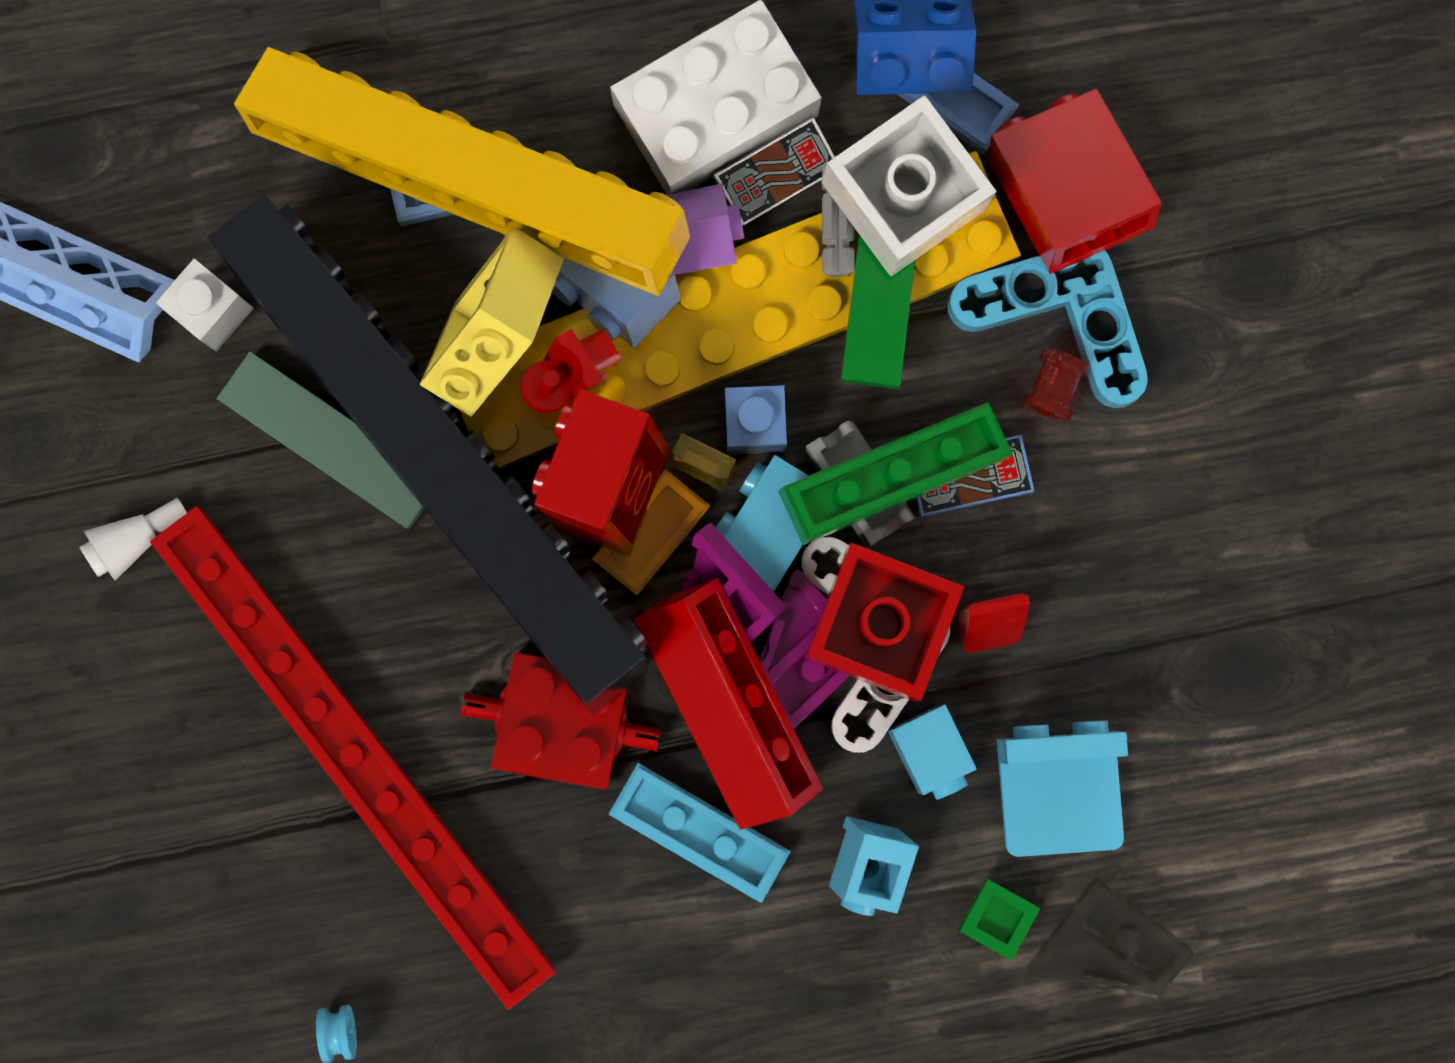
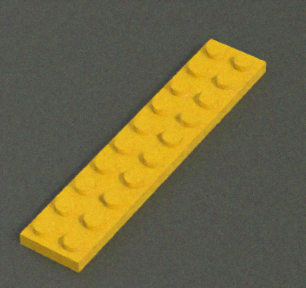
M977 151L969 153V155L977 164L979 169L988 179V176L985 172V169L982 165V162L979 158ZM996 195L993 196L984 212L915 260L910 304L951 288L969 276L1000 268L1020 258L1021 254ZM822 213L734 248L737 264L675 275L681 300L635 348L631 347L619 336L612 340L622 360L616 367L607 371L609 378L605 384L597 388L594 394L644 412L847 330L854 271L852 275L845 277L826 276L822 272L823 249L827 248V245L822 244ZM854 228V241L850 248L855 249L856 259L859 233ZM586 309L539 326L533 343L472 417L461 411L468 431L473 429L495 456L493 460L500 470L557 447L560 439L555 437V427L561 409L557 412L546 414L529 408L523 401L520 393V380L528 367L535 362L543 360L556 336L572 329L580 341L598 332L589 321L587 316L590 313Z

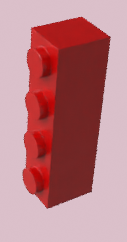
M718 577L670 595L634 618L641 634L647 640L648 644L646 645L740 830L792 816L823 790Z

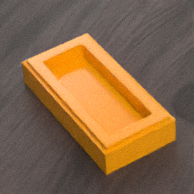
M665 469L653 490L646 509V516L630 557L614 552L606 547H601L592 560L638 596L711 506Z

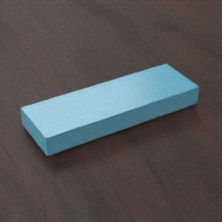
M640 763L636 765L609 812L610 816L760 903L764 900L791 852L751 827L740 830L734 817Z

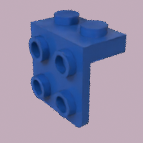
M853 0L857 28V95L973 92L976 25L971 0Z

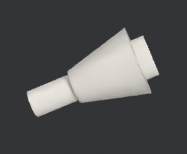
M177 497L146 516L141 514L85 530L84 533L89 542L80 546V549L98 577L109 572L114 581H116L152 545L150 543L151 540L187 514Z

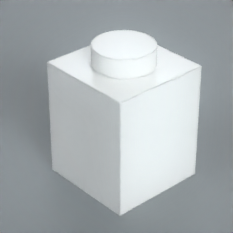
M195 258L156 302L165 312L216 352L254 309Z

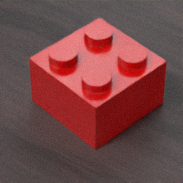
M850 543L844 552L804 659L906 699L921 701L964 586Z

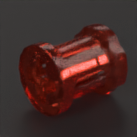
M1042 349L1038 358L1042 363V367L1031 395L1024 396L1021 405L1040 416L1052 420L1070 422L1074 413L1069 408L1080 377L1088 375L1090 365L1070 354L1052 349Z

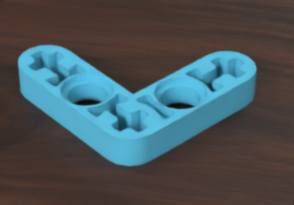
M1106 251L1084 259V263L1087 266L1096 264L1099 271L1091 278V285L1086 286L1082 277L1067 280L1060 286L1065 293L1060 296L1057 294V278L1054 273L1049 274L1040 256L969 276L960 281L953 289L947 304L948 314L955 325L969 332L983 331L1065 306L1087 377L1096 399L1105 406L1122 408L1135 402L1144 393L1148 382L1146 367L1112 261ZM1078 263L1057 271V276L1072 271ZM1023 273L1038 275L1045 284L1043 299L1036 303H1027L1019 299L1014 291L1016 277ZM1002 281L1003 299L1010 311H1002V300L986 305L982 311V318H975L972 310L962 311L960 304L966 300L968 290H974L977 298L994 295L998 290L994 282ZM1094 311H1105L1111 314L1117 322L1115 337L1109 341H1098L1091 337L1086 327L1089 314ZM1121 344L1124 346L1126 353H1119L1115 357L1118 370L1121 374L1130 373L1133 377V382L1125 387L1126 395L1122 396L1117 387L1107 388L1105 384V379L1113 374L1109 357L1101 362H1097L1095 354L1108 353Z

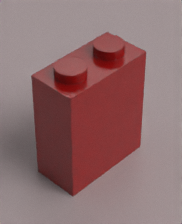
M1097 88L1080 96L1077 94L1063 96L1052 103L1048 110L1028 119L1025 117L1013 118L1001 125L996 133L991 135L988 162L1050 275L1155 228L1162 202Z

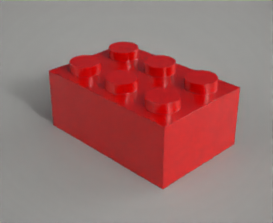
M579 389L574 404L566 403L558 417L555 437L560 440L552 460L545 459L535 475L532 494L537 495L534 505L565 534L630 557L646 516V509L653 490L664 470L671 449L648 413Z

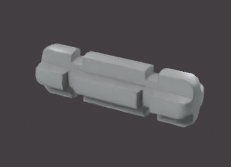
M825 163L824 166H823L822 179H823V175H824V172H825V168H826L827 163ZM822 184V190L826 191L822 198V244L827 245V248L823 249L822 272L824 275L831 277L850 276L855 268V249L850 248L854 241V226Z

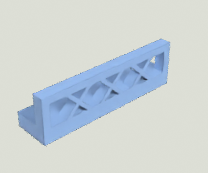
M0 202V300L136 362H140L151 350L154 320L163 311L156 302L175 280ZM37 240L48 245L50 250L29 251L18 246L16 242ZM88 263L99 268L101 273L82 275L71 270L69 265ZM141 287L152 292L153 295L144 303L124 294L121 288Z

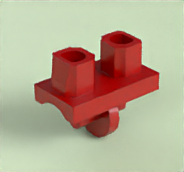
M570 329L556 336L542 361L535 362L526 369L520 380L522 399L529 408L539 413L550 414L560 409L562 410L566 403L574 404L579 389L594 394L599 386L605 384L609 378L607 371L616 367L622 360L620 353L604 329L580 341L574 331Z

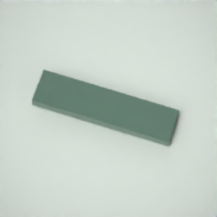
M252 352L248 353L217 397V400L410 530L424 511V508L358 426Z

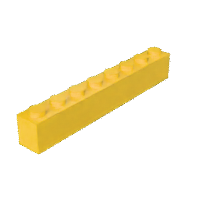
M267 47L234 102V105L253 134L504 235H507L515 226L564 259L656 296H660L690 239L684 209L675 200L664 194L652 192L650 195H646L628 188L620 178L613 174L599 171L595 175L575 167L569 159L559 153L545 151L544 154L524 147L516 138L505 132L495 130L490 134L472 127L466 119L454 112L443 110L439 114L421 107L416 100L403 92L391 91L388 94L370 87L364 79L354 73L341 71L340 74L321 68L312 58L300 52H291L288 55Z

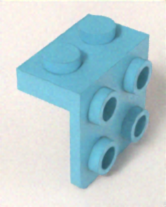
M1108 720L1074 722L1072 723L1073 734L1049 735L1048 724L1013 727L1014 738L997 739L1005 847L1011 855L1022 857L1116 850L1122 846L1124 831L1117 757L1128 756L1126 732L1109 731Z

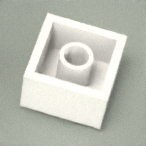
M925 95L827 162L821 182L890 277L984 212L996 193L994 187Z

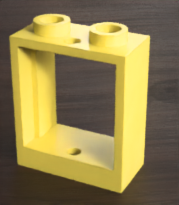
M513 226L455 301L420 385L472 417L533 343L564 258Z

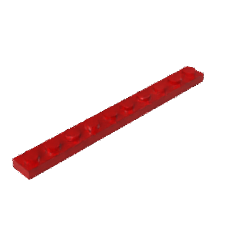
M199 506L194 507L151 540L150 543L504 1006L508 1010L554 975L557 969L204 509Z

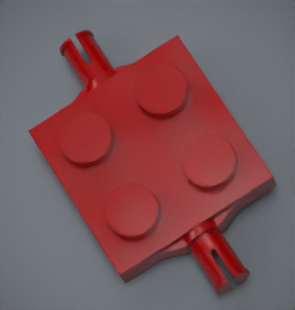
M514 652L508 684L500 694V698L473 694L466 691L463 697L465 703L485 706V708L462 705L461 716L463 717L468 716L495 721L497 740L491 765L493 770L607 791L613 762L621 751L622 746L626 745L657 752L658 740L637 737V735L660 739L661 727L627 722L625 699L628 686L592 715L546 658Z

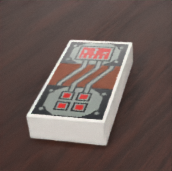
M811 117L711 176L716 185L723 184L728 206L738 204L743 226L822 180L824 164L835 158L814 117Z

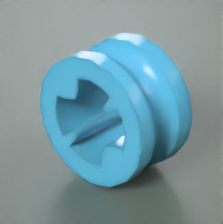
M350 1005L341 1006L338 1013H330L328 1008H320L317 1011V1046L323 1063L332 1062L337 1054L343 1055L345 1060L354 1059L356 1056V1026Z

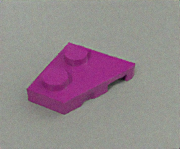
M709 523L693 536L692 546L698 550L694 569L685 575L682 591L718 577L750 643H752L787 607L712 523Z
M799 569L794 571L787 580L781 597V601L786 605L787 609L771 624L759 657V661L793 729L849 677L804 659L826 598Z

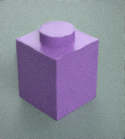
M723 184L664 194L675 200L684 209L690 233V239L672 273L677 275L737 264L733 241L744 239L739 206L738 204L727 206Z

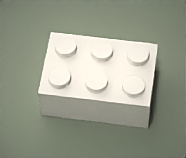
M762 0L746 7L610 87L614 108L666 194L691 190L711 180L713 178L711 175L806 119L811 117L817 118L821 103L820 94Z

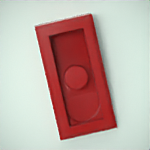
M1024 593L969 604L957 609L958 612H955L963 650L966 653H974L1016 644L1022 638L1030 605L1028 595L1024 596Z

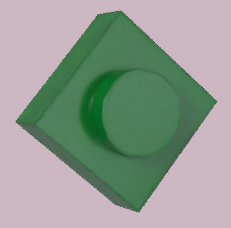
M985 877L958 930L1012 961L1040 908Z

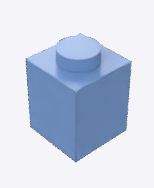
M784 385L725 388L727 455L785 453L787 437Z

